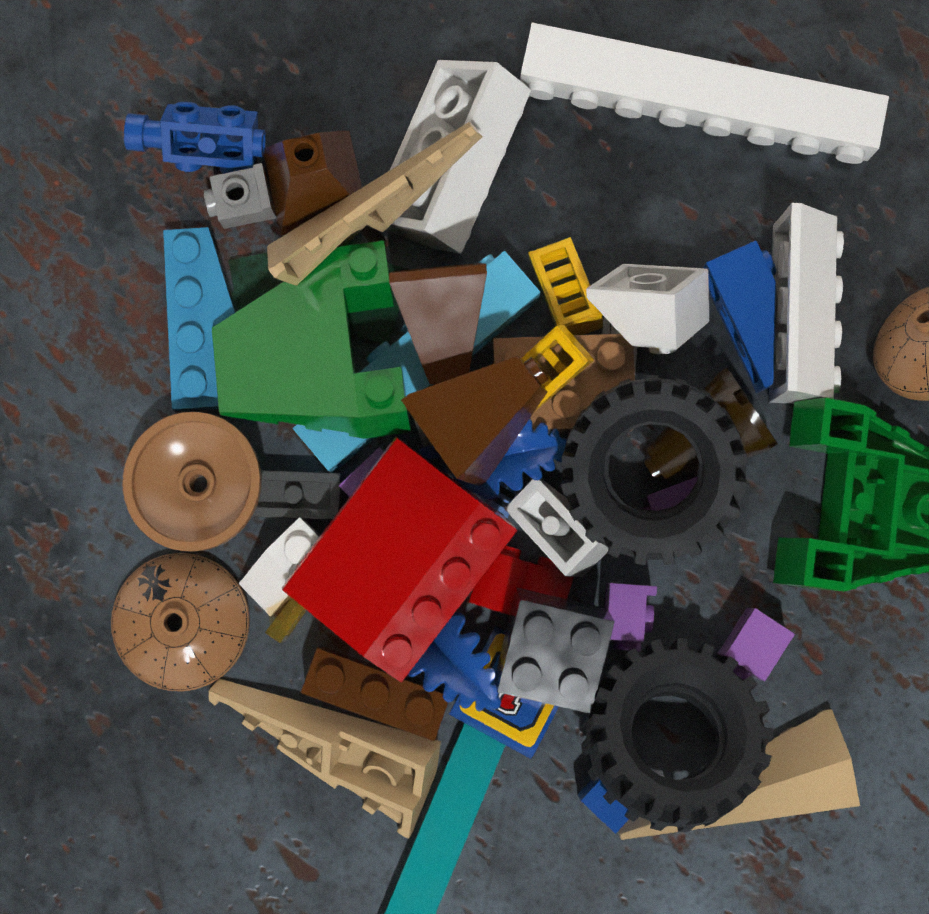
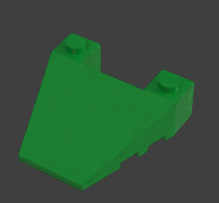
M384 241L337 247L297 286L282 282L212 327L220 415L279 425V422L303 425L308 430L322 432V429L346 432L351 437L363 439L411 432L408 410L401 401L406 396L401 367L355 373L348 313L394 307Z
M826 397L794 401L789 447L827 453L828 457L818 539L778 537L773 583L844 592L857 589L858 586L892 581L897 577L929 572V446H924L909 437L910 433L903 428L891 426L876 416L877 412L865 405Z

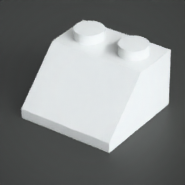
M622 264L586 288L587 299L632 346L649 347L651 353L669 354L675 352L709 322L708 269Z

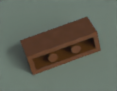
M324 646L316 649L300 692L431 741L436 739L448 702L443 698L444 690L436 688L432 692H427L423 688V682L409 677H405L401 683L376 665Z

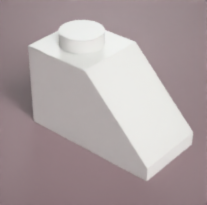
M542 478L540 480L532 479L504 508L565 576L583 577L608 552V547L598 540L592 543L585 536V528L579 520L574 521L569 513L570 505L568 499Z
M300 517L265 550L239 582V585L269 616H272L291 598L281 587L321 536L305 519Z

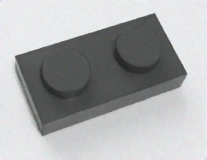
M261 471L262 486L260 499L252 517L298 519L300 517L302 519L333 520L340 511L341 488L339 485L342 483V475L340 473Z

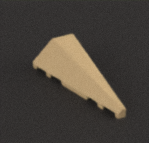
M468 122L267 246L268 270L274 278L297 286L337 247L346 246L366 225L384 232L483 136L471 122Z
M218 679L210 688L209 701L212 704L216 705L222 702L245 716L242 722L245 727L253 731L259 726L279 740L278 750L334 789L341 785L364 799L363 809L372 815L377 810H380L399 824L397 832L408 839L410 838L437 772L441 741H431L406 731L223 679Z
M822 710L816 716L796 727H790L781 732L779 736L766 745L765 753L772 756L769 767L761 772L758 779L762 782L757 789L748 795L742 804L715 823L706 827L704 824L698 825L691 830L860 806L852 759L833 710ZM639 817L634 822L629 819L618 831L621 840L674 833L678 832V828L667 826L662 831L650 829L651 821Z

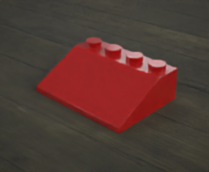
M395 437L281 588L364 658L402 683L517 532V529L505 516L406 443Z

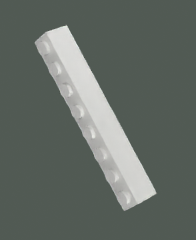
M537 23L531 24L520 81L531 89L529 96L536 99L551 100L553 96L569 99L573 105L584 109H595L597 106L615 109L618 115L627 118H639L641 115L659 118L660 123L671 127H684L686 124L703 127L704 132L714 136H728L730 133L747 136L749 142L757 145H772L774 142L791 145V149L797 153L813 155L819 151L834 154L837 160L850 164L868 161L879 149L889 96Z

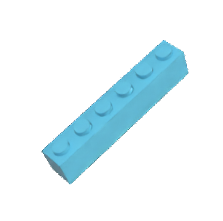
M506 251L496 258L489 254L479 262L486 264L487 277L472 356L539 301L541 292ZM405 324L401 329L405 335L391 346L388 342L378 346L366 358L370 364L360 372L401 367L407 396L410 393L433 386L434 384L429 385ZM296 425L292 428L330 473H335L376 438L363 439L351 437L346 432L322 429V432L308 430L303 425Z

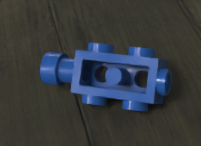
M178 102L176 104H167L160 121L150 120L148 115L127 114L124 125V143L126 150L146 152L148 148L162 149L163 162L175 163V167L180 171L192 172L199 170L202 165L220 167V171L225 174L253 168L257 157H264L266 132L265 130L258 129L257 111H245L238 106L210 108L199 107L192 102Z

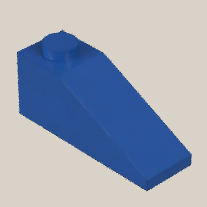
M753 241L706 262L703 268L708 269L709 294L757 394L773 385L776 281L773 275L776 274V267L767 250L761 251L757 241Z

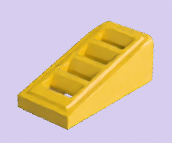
M571 237L528 252L555 327L557 325H564L573 336L584 335L602 328V313L587 299L586 288L590 286V283ZM568 257L569 264L547 272L545 271L544 266ZM572 275L575 276V280L553 288L550 284ZM581 292L582 297L561 305L558 304L557 300Z
M557 325L521 358L526 361L532 356L537 361L544 356L559 373L553 379L540 365L549 380L543 384L547 394L536 410L594 361L592 356L564 325ZM557 343L572 358L573 362L569 366L552 349Z

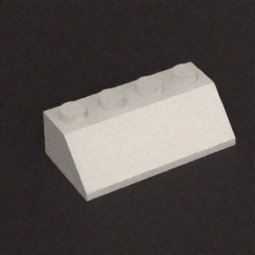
M438 60L390 170L468 122H471L483 137L386 230L431 249L461 254L471 235L472 227L481 206L488 195L490 185L500 162L505 156L506 148L518 120L523 114L531 89L497 62Z
M791 203L773 225L772 259L776 267V274L773 275L776 281L774 381L773 385L769 387V403L794 404V401L825 397L834 399V393L839 392L841 385V369L839 366H834L835 348H839L842 339L841 322L835 321V303H840L843 292L842 277L836 276V258L840 259L843 252V232L837 231V216L802 203Z

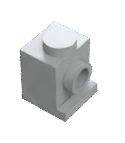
M262 163L253 165V168L210 176L212 189L204 190L207 211L210 217H218V221L224 229L276 218L268 175ZM244 189L241 199L236 201L229 199V192Z

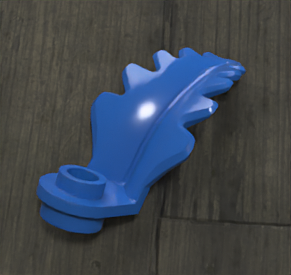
M529 419L489 479L481 486L457 479L434 446L423 447L416 452L465 488L477 493L486 500H493L499 495L501 481L513 491H518L523 488L522 472H525L533 480H540L543 476L540 466L546 471H553L555 469L554 460L562 462L567 439L561 438L557 429H553L549 434L546 423L538 424L533 432V423Z
M455 612L407 677L413 678L425 671L423 681L425 691L432 692L438 686L445 683L443 698L446 702H452L460 694L459 703L462 708H468L475 701L477 711H482L486 707L496 710L501 706V700L498 696L496 684H492V682L497 678L498 672L493 668L483 669L491 661L489 653L472 654L473 649L480 641V636L475 632L459 634L465 623V617L462 613Z

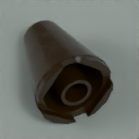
M728 368L719 372L703 390L708 392L730 415L740 434L747 459L770 451L779 445ZM667 426L646 448L650 457L644 460V463L658 483L666 479L671 486L698 477L699 461L695 448L682 433Z

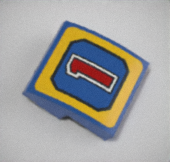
M497 626L494 627L482 652H487L491 656V661L483 669L493 668L496 670L506 632ZM499 693L501 706L498 709L493 710L486 707L482 711H477L475 701L468 708H462L459 703L460 694L458 695L449 715L530 759L536 752L559 706Z

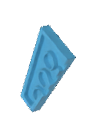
M208 227L163 230L172 410L219 409L212 327L236 313L228 290V284L213 235Z

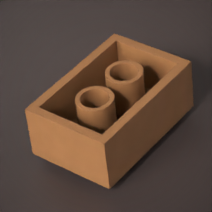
M621 334L574 335L594 361L532 414L530 419L533 423V432L538 424L546 423L549 434L553 429H557L559 434H570L577 417L583 409L585 410L595 400L598 394L618 386L621 381L627 379L635 380L634 346ZM544 337L493 338V364L515 356L522 358ZM558 343L552 348L567 366L573 362L572 358ZM544 356L537 360L553 379L559 375Z

